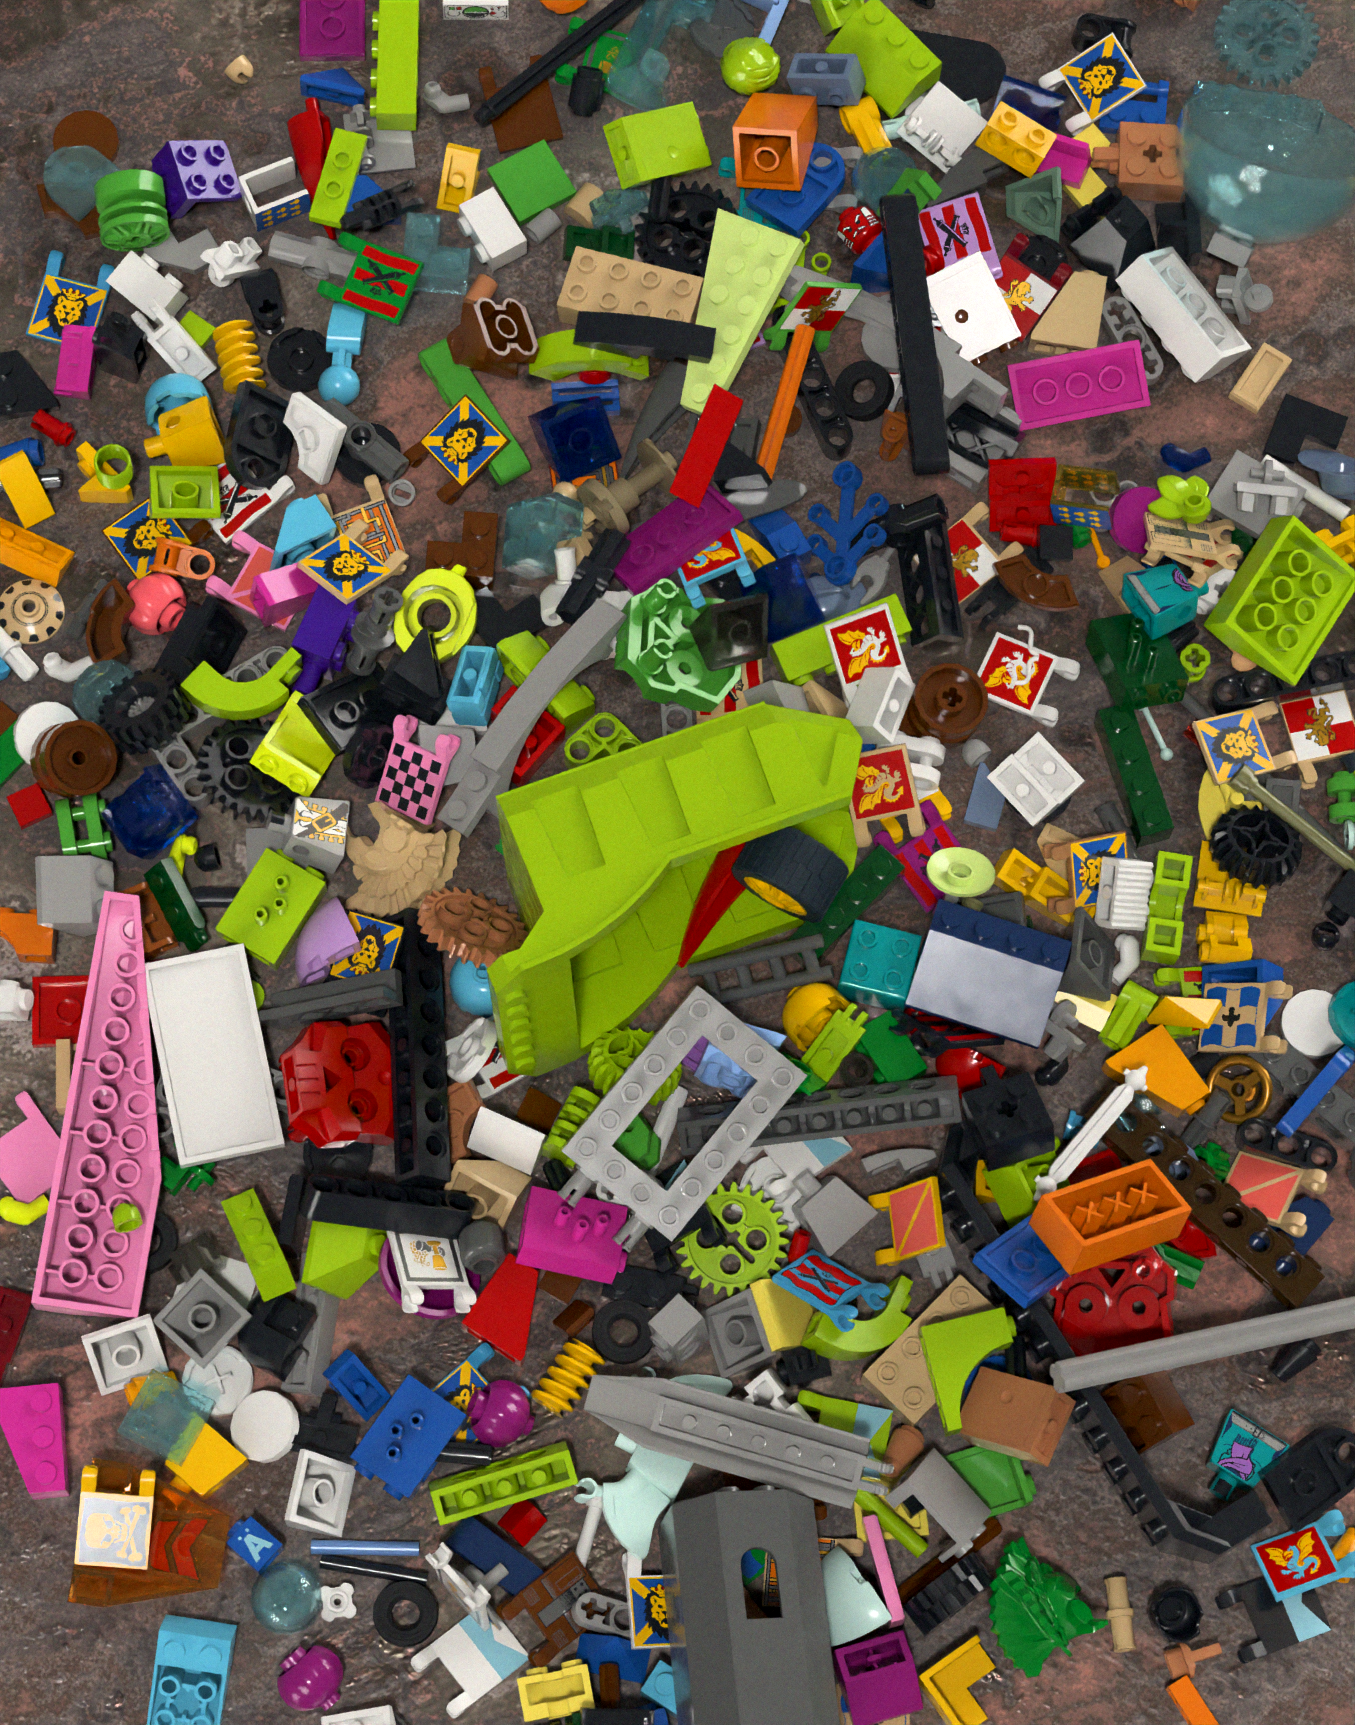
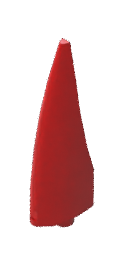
M315 97L305 100V112L290 118L287 122L297 167L304 187L309 193L311 204L315 197L332 140L330 118L320 111L318 98ZM322 224L329 238L335 240V227Z
M746 842L719 851L715 856L690 913L677 966L681 968L685 966L712 928L746 889L734 878L731 872V868Z

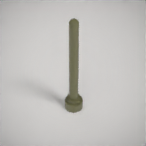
M1242 764L1233 774L1227 784L1237 793L1242 791L1245 795L1250 793L1346 871L1350 868L1355 871V859L1257 782L1259 779L1254 775L1255 771L1248 765Z

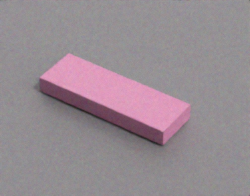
M875 1514L863 1517L862 1527L883 1604L893 1618L888 1621L889 1626L893 1628L903 1625L905 1615L878 1518Z

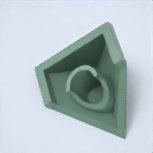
M1056 166L1033 175L1031 179L1027 177L1005 186L1007 217L1018 222L1033 233L1045 235L1059 243L1062 208L1061 168Z

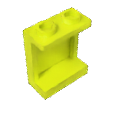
M295 690L249 763L259 768L263 773L288 786L292 791L304 797H309L335 757V754L297 705L299 699L304 695Z

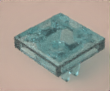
M152 1369L117 1432L126 1439L182 1466L212 1413L216 1402L206 1395Z

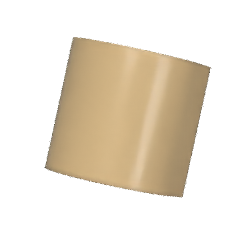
M586 182L565 206L564 213L584 227L593 228L609 209L610 200L601 189Z

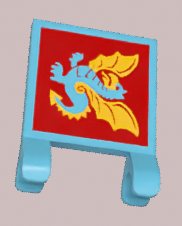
M734 528L677 569L694 609L706 605L699 585L736 569L744 587L756 583Z
M1335 1509L1327 1512L1318 1521L1306 1525L1297 1533L1289 1531L1250 1546L1276 1602L1343 1577L1355 1578V1551L1350 1552L1337 1562L1324 1537L1339 1536L1346 1531L1343 1523L1344 1518L1339 1510Z

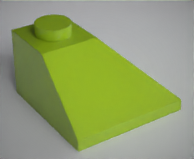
M312 1221L301 1282L339 1299L347 1300L379 1270V1252L384 1241L387 1239V1232L385 1230Z

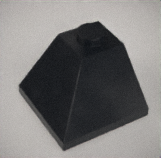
M1127 195L1111 200L1068 244L1069 248L1089 270L1095 271L1101 276H1107L1106 289L1110 294L1120 287L1115 280L1140 255L1153 252L1156 249L1149 220Z

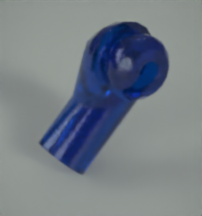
M1167 443L1160 450L1163 462L1181 473L1189 472L1211 462V456L1206 447L1189 453L1173 443Z

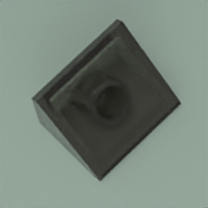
M761 592L710 605L689 626L690 632L709 671L713 672L767 657L768 593Z

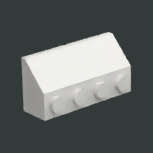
M1172 246L1140 255L1115 280L1121 287L1123 296L1139 310L1143 322L1150 328H1153L1160 337L1164 349L1174 355L1181 364L1183 373L1195 383L1213 377L1252 349Z

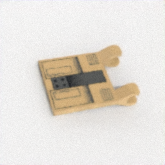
M1144 512L1143 520L1149 549L1216 560L1228 570L1237 568V561L1228 560L1227 557L1231 554L1240 556L1241 549L1238 545L1230 544L1231 537L1229 535L1221 534L1225 529L1235 530V525L1231 520L1222 519L1212 523L1190 524L1182 518L1168 520L1153 513ZM1214 539H1215L1218 543L1223 544L1224 546H1221V547H1217V548H1216V547H1215V543H1214Z

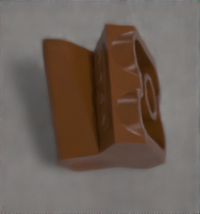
M482 297L475 303H463L460 325L447 336V344L455 364L507 380H513L517 376V363H535L539 351V345L526 307L513 298H506L501 303H494L489 298Z

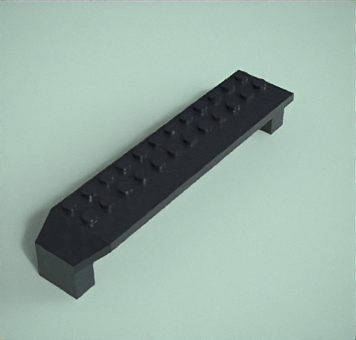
M963 1120L948 1130L943 1143L936 1177L938 1178L942 1215L946 1213L953 1225L950 1226V1230L960 1245L966 1244L972 1254L969 1256V1260L973 1268L980 1275L984 1272L972 1263V1260L976 1253L999 1238L1000 1235L972 1193L978 1160L983 1159L968 1129L966 1120ZM985 1274L990 1282L988 1290L997 1304L1003 1303L1009 1315H1012L1017 1334L1022 1333L1028 1343L1026 1346L1028 1355L1036 1365L1041 1363L1048 1374L1044 1376L1047 1385L1054 1386V1379L1050 1376V1365L1055 1364L1056 1361L1074 1358L1076 1355L1040 1298L1024 1309ZM1091 1386L1064 1392L1076 1401L1069 1420L1074 1425L1079 1423L1085 1433V1436L1082 1438L1086 1447L1092 1455L1098 1454L1105 1466L1102 1467V1471L1106 1479L1112 1486L1117 1484L1124 1495L1121 1501L1125 1509L1132 1517L1137 1515L1143 1525L1140 1531L1150 1547L1156 1546L1161 1553L1210 1564L1259 1534L1273 1522L1254 1490L1213 1516L1166 1499L1096 1387Z

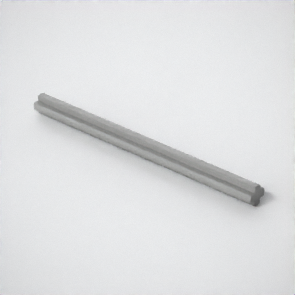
M1355 1296L1056 1361L1055 1364L1050 1365V1376L1054 1379L1053 1387L1060 1394L1355 1328Z

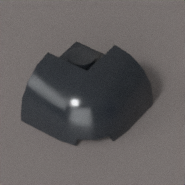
M257 1289L246 1307V1310L253 1317L237 1333L238 1345L243 1356L255 1367L285 1382L302 1354V1350L299 1347L316 1321L317 1316L315 1313L285 1298L283 1295L264 1302Z

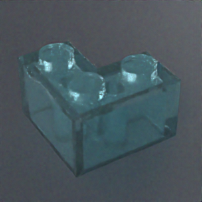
M408 212L403 255L425 264L413 291L466 295L469 290L471 249L440 246V215Z
M558 492L507 504L502 568L528 580L553 575L555 570L554 549H556L557 542L580 537L582 534L584 504Z

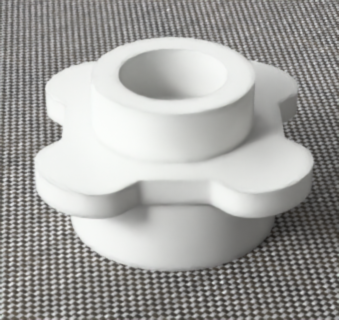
M343 1583L340 1587L335 1588L323 1586L319 1590L318 1596L323 1602L321 1616L325 1621L332 1622L335 1618L342 1617L351 1619L355 1616L357 1609L352 1603L354 1589L351 1584ZM336 1599L341 1600V1604L339 1606H336L334 1604V1601Z

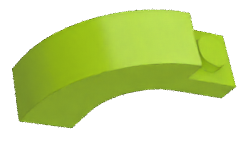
M575 329L551 333L536 339L539 351L535 363H529V374L551 381L560 380L573 373L592 370L613 372L637 380L649 377V356L640 354L639 358L635 359L574 345Z
M291 647L265 675L250 682H235L226 679L203 661L180 686L191 703L210 715L229 720L258 718L273 712L289 700V689L284 684L291 685L302 673L303 670L300 668L303 665L302 655Z
M901 1275L888 1283L886 1286L890 1289L889 1295L881 1297V1300L886 1302V1306L880 1310H875L870 1320L848 1319V1321L855 1324L854 1328L848 1332L840 1331L830 1317L819 1310L813 1314L800 1344L811 1351L815 1350L816 1354L839 1361H854L875 1354L898 1339L909 1326L912 1318L903 1312L911 1301V1295L908 1293L913 1281Z

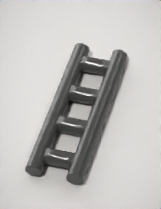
M821 933L687 965L690 978L702 976L707 993L720 1004L834 978L832 965L820 967L815 949L824 947V939ZM801 953L806 970L787 975L781 957ZM768 960L773 978L753 982L748 965ZM735 968L740 986L720 990L715 972Z

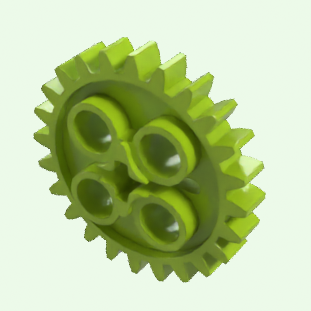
M732 1182L730 1192H726L723 1184L719 1183L717 1194L711 1193L706 1202L712 1215H715L729 1232L734 1234L740 1233L737 1240L755 1258L753 1264L747 1261L737 1247H726L725 1243L728 1241L726 1236V1241L716 1248L714 1246L709 1249L703 1248L699 1243L701 1228L680 1240L684 1241L685 1246L676 1250L677 1254H687L688 1259L681 1264L682 1268L691 1266L694 1268L689 1278L693 1280L702 1276L703 1280L700 1287L705 1289L710 1283H713V1291L716 1295L721 1292L723 1287H726L728 1297H732L736 1287H739L740 1292L748 1289V1285L761 1278L772 1279L769 1273L771 1269L776 1271L782 1270L781 1266L776 1262L777 1258H788V1255L780 1250V1246L789 1244L790 1240L781 1238L780 1233L789 1229V1225H778L777 1222L784 1215V1212L772 1213L771 1209L776 1201L772 1199L763 1203L762 1200L765 1194L763 1190H760L755 1196H751L752 1185L749 1184L745 1186L743 1192H739L737 1182ZM736 1204L742 1209L743 1216L740 1222L731 1225L726 1221L724 1214L730 1205ZM761 1230L766 1235L767 1242L764 1248L755 1251L750 1247L748 1239L752 1232ZM734 1254L740 1259L741 1267L737 1273L729 1275L723 1269V1260L728 1255Z

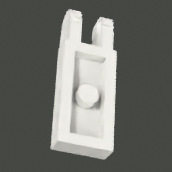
M151 298L147 302L149 309L162 321V324L154 330L146 317L139 313V311L133 313L131 318L146 333L147 341L176 373L189 374L201 382L217 368L216 364L173 316L170 317L155 298Z

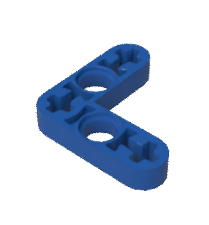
M1347 1045L1341 1048L1275 1128L1289 1139L1333 1085L1355 1063V1051Z

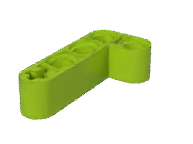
M607 712L598 713L567 740L564 747V762L568 770L641 745L642 743L616 716ZM605 726L612 729L614 733L604 738L597 735L595 731ZM575 749H584L589 755L585 759L577 760L571 756V752Z

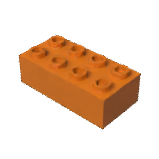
M1150 1158L1041 1195L1028 1224L1066 1272L1072 1275L1177 1238L1192 1208Z

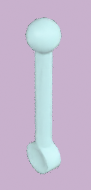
M1148 707L1140 709L1139 711L1143 712L1161 749L1160 757L1162 760L1169 761L1173 757V751L1167 748Z

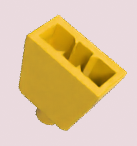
M207 395L160 414L158 417L160 435L144 439V446L149 459L168 454L172 466H210L225 463V437Z
M196 1414L165 1461L166 1468L175 1477L163 1489L162 1493L177 1506L191 1490L202 1500H206L249 1465L248 1459Z

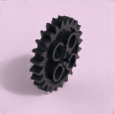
M681 181L678 191H674L670 187L665 222L653 223L649 221L647 213L639 212L638 215L644 223L635 225L637 233L640 234L634 238L635 243L639 247L636 251L640 258L644 259L643 263L695 276L701 275L704 278L711 243H707L704 240L712 241L715 223L707 228L703 226L710 220H716L718 208L737 216L739 214L736 208H732L733 204L730 198H724L721 189L713 192L711 185L707 183L701 190L697 181H694L691 188L687 189L684 182ZM686 210L685 214L681 217H674L677 212ZM672 239L671 243L667 246H660L664 240ZM702 249L697 256L690 257L692 251Z
M256 718L252 719L249 725H246L244 720H237L235 726L228 719L222 728L215 726L211 735L208 734L202 743L203 745L197 753L200 758L195 764V768L201 770L197 776V781L207 782L202 789V793H213L210 804H216L220 801L223 804L221 808L222 814L231 809L233 810L234 820H237L240 814H245L246 821L249 824L256 815L261 824L265 823L270 810L287 814L294 799L300 796L299 793L292 791L288 786L263 773L259 768L249 763L258 746L270 730V721L268 720L261 727L258 726ZM230 749L236 750L241 756L233 754ZM229 780L236 781L240 786H234ZM262 784L269 785L274 791L267 790Z

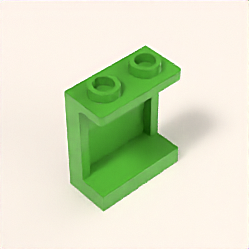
M978 1446L947 1456L941 1454L991 1510L992 1513L988 1518L1003 1515L1032 1504V1495L1036 1494V1488L1031 1475L1024 1474L1021 1461L1024 1460Z

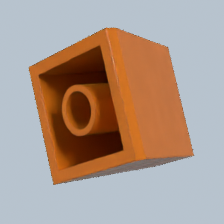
M755 92L751 95L732 126L736 187L801 191L818 130L817 96Z

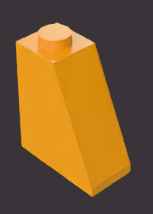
M1160 1024L1107 1059L1101 1068L1105 1075L1120 1084H1124L1125 1075L1122 1073L1126 1068L1131 1071L1137 1070L1144 1065L1147 1066L1148 1071L1145 1076V1085L1148 1088L1145 1092L1142 1090L1134 1092L1177 1118L1186 1112L1189 1116H1192L1196 1111L1199 1112L1205 1104L1204 1100L1211 1092L1163 1024Z

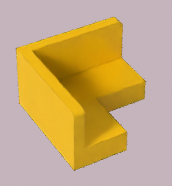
M978 1635L971 1638L917 1678L919 1687L946 1725H980L988 1719L967 1689L996 1668L979 1644L981 1639Z

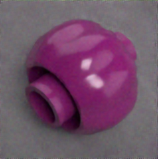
M509 1380L493 1381L487 1384L482 1391L475 1390L466 1410V1415L471 1417V1429L481 1443L491 1445L494 1448L510 1445L522 1434L527 1436L531 1432L535 1421V1416L530 1414V1403L525 1391L519 1385Z
M299 1645L279 1663V1666L284 1671L277 1678L278 1692L282 1700L291 1708L299 1711H309L322 1707L324 1711H327L341 1698L337 1691L343 1680V1666L338 1656L332 1650L323 1646L313 1645L305 1651Z

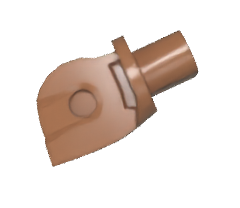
M1177 1643L1176 1648L1163 1651L1172 1679L1185 1675L1189 1679L1194 1678L1195 1663L1222 1654L1219 1643L1191 1651L1185 1643Z

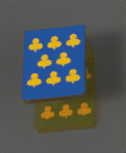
M1058 464L1050 501L1054 523L1112 530L1113 522L1108 506L1064 501L1067 488L1119 495L1120 484L1117 472Z

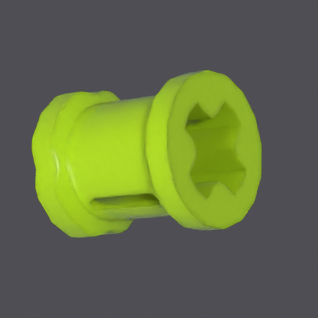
M1190 644L1180 654L1179 659L1189 677L1188 683L1200 681L1210 664L1211 657L1209 651L1200 644ZM1189 659L1194 660V664L1197 665L1198 667H1197V668L1192 667V662H1189L1188 660H1189Z

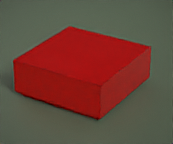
M38 782L6 797L22 830L53 816Z

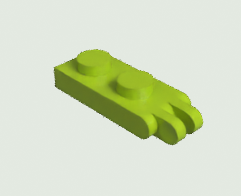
M853 1002L844 1012L838 1009L800 1060L810 1067L814 1074L828 1084L867 1031L862 1025L869 1015L862 1011L854 1021L851 1017L858 1009V1006Z

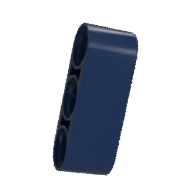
M472 1516L462 1519L444 1541L451 1550L470 1565L476 1566L485 1575L497 1564L501 1563L509 1574L496 1585L510 1596L515 1595L543 1573L539 1567Z

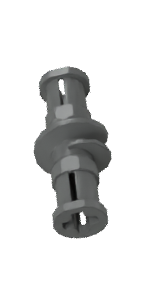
M386 586L377 588L372 596V607L367 611L360 612L356 616L355 624L351 628V636L355 647L348 653L345 659L346 666L352 673L361 676L373 673L376 666V656L380 651L389 648L395 640L394 625L392 624L394 614L403 605V597L395 589ZM389 594L390 596L385 605L384 599L386 595ZM362 658H365L362 668H359Z

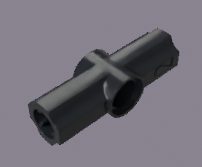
M936 493L909 505L900 503L889 505V509L884 515L869 521L852 539L850 549L863 537L865 528L873 523L881 526L886 531L887 537L882 545L878 547L871 546L863 556L887 546L890 548L907 547L913 543L914 535L946 523V520L949 519L948 509L944 504L943 498Z
M605 528L589 556L585 555L572 576L571 585L556 608L555 613L561 617V620L573 625L598 598L601 599L614 578L615 569L630 546L631 541L625 537V534L616 529Z

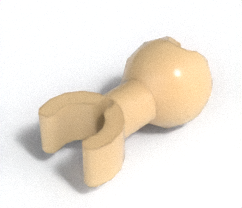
M570 482L556 484L552 492L554 504L560 508H567L574 515L577 525L582 527L583 531L587 530L594 524L593 520L597 518L596 515L578 501L577 490Z

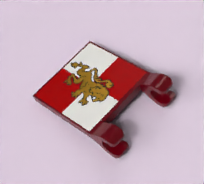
M1018 233L999 261L1003 277L996 279L995 282L1022 334L1016 340L1023 344L1059 291L1067 283L1073 274V270L1068 264L1061 263L1050 281L1018 260L1030 244L1027 236Z

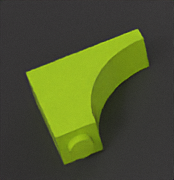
M1004 1307L920 1327L918 1336L945 1437L959 1434L962 1429L960 1400L963 1387L971 1372L987 1357L998 1351L1010 1348L1013 1343L1012 1337L1017 1336L1012 1315L1006 1316Z

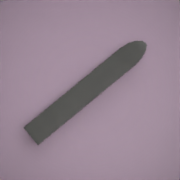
M782 479L773 481L769 487L739 491L724 497L741 512L744 519L742 522L797 503L807 494V489L804 484L796 480ZM646 521L629 526L630 529L628 534H630L632 531H634L636 528H638Z

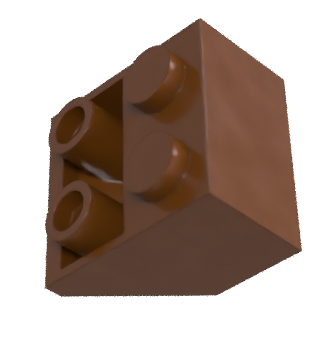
M1165 1370L1123 1379L1100 1394L1139 1456L1195 1425Z

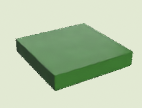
M544 139L487 168V175L519 226L533 220L544 209L550 208L552 210L571 200L577 193Z

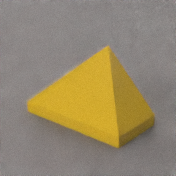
M1160 995L1146 1020L1148 1024L1209 1029L1223 1004L1218 999Z

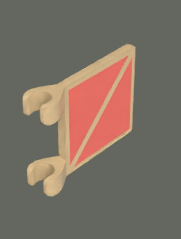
M1239 1151L1223 1185L1228 1183L1241 1194L1242 1198L1240 1200L1250 1209L1255 1207L1267 1217V1224L1279 1227L1290 1235L1301 1238L1307 1231V1225H1305L1306 1216L1299 1212L1287 1213L1301 1184L1316 1194H1323L1326 1191L1328 1182L1325 1181L1327 1173L1321 1169H1302Z

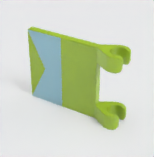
M806 1390L799 1392L797 1402L800 1403L805 1411L820 1412L819 1424L870 1438L867 1458L882 1461L887 1447L893 1410L825 1397ZM865 1467L862 1477L880 1481L882 1473Z

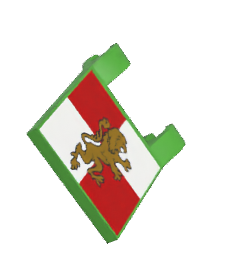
M805 281L776 325L764 331L763 338L765 340H772L771 345L768 347L769 350H782L785 346L788 332H794L798 324H804L815 329L813 342H815L818 352H825L828 348L832 331L863 289L861 284Z

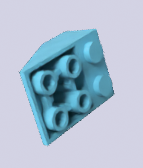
M165 1615L158 1634L146 1725H221L233 1660L237 1625Z

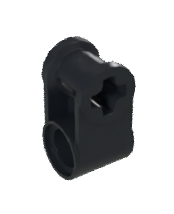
M1086 13L1078 19L1071 42L1073 47L1082 53L1113 32L1127 56L1131 59L1133 56V49L1131 48L1132 35L1136 33L1137 25L1135 22L1125 18H1112L1094 13ZM1082 31H1090L1094 36H1086Z
M268 268L240 276L247 305L250 307L258 331L266 336L279 334L284 329L285 317L273 269Z

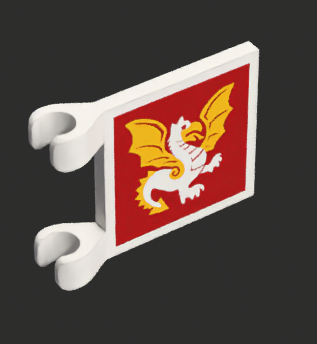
M887 603L823 625L841 684L844 703L848 709L857 691L856 685L860 683L865 668L897 667L912 681Z
M997 632L977 673L988 692V700L1027 715L1039 723L1053 728L1058 721V710L1051 706L1039 704L1053 671L1065 679L1075 681L1080 673V664L1075 660L1058 657L1033 647L1035 651H1039V661L1032 663L1031 679L1025 685H1014V680H1024L1026 678L1027 662L1033 655L1028 650V644Z

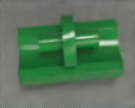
M165 1156L160 1159L162 1183L166 1192L174 1198L192 1175L194 1177L186 1187L193 1192L197 1190L201 1183L210 1188L215 1183V1180L209 1175L216 1165L214 1162L205 1163L201 1168L199 1167L200 1165L180 1168V1164L177 1166Z

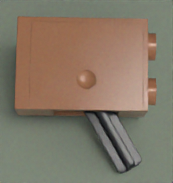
M1022 1335L1012 1337L1013 1343L1010 1348L1005 1349L1006 1373L980 1367L960 1412L962 1429L957 1435L971 1445L1048 1467L1076 1401L1066 1393H1057L1051 1385L1027 1379L1026 1342Z

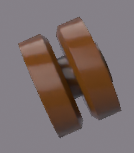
M956 663L936 665L928 669L915 686L907 706L908 722L917 738L923 736L935 737L940 740V744L946 749L960 746L973 736L977 727L982 722L988 708V692L982 679L972 669Z
M74 720L51 725L38 735L32 745L30 756L32 773L39 785L52 795L65 798L98 792L111 780L117 763V753L113 740L102 727L94 722L85 720Z

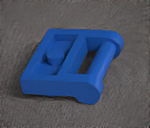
M1159 80L1158 83L1145 82L1147 88L1138 94L1156 96V103L1127 100L1101 117L1098 129L1102 133L1116 134L1120 121L1165 124L1169 81Z

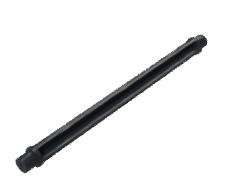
M613 0L487 101L482 103L481 108L473 114L476 122L483 126L490 119H496L501 113L644 0Z

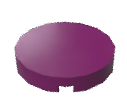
M1144 486L1128 488L1120 493L1112 503L1109 511L1112 530L1109 531L1116 544L1125 551L1139 554L1148 552L1145 549L1148 539L1143 516L1144 512L1151 513L1148 510V505L1162 497L1159 491Z

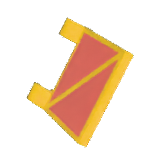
M932 1176L890 1192L868 1197V1204L875 1210L889 1211L894 1248L883 1249L874 1253L876 1266L884 1264L896 1266L901 1261L946 1247L937 1177Z

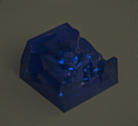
M161 763L146 766L143 769L145 773L132 783L121 796L111 800L101 812V815L126 851L140 859L153 860L199 818Z

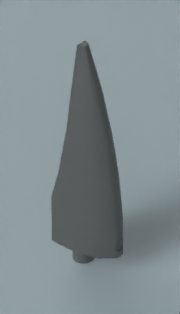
M669 361L661 372L633 430L620 477L627 480L639 465L640 460L636 450L639 442L649 438L655 445L664 433L687 413L688 410L684 409L680 404L687 366Z

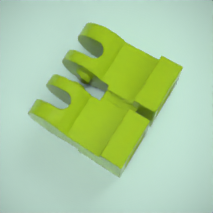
M573 1087L545 1142L543 1156L551 1160H560L565 1167L574 1170L577 1163L560 1149L601 1099L597 1095L584 1088Z

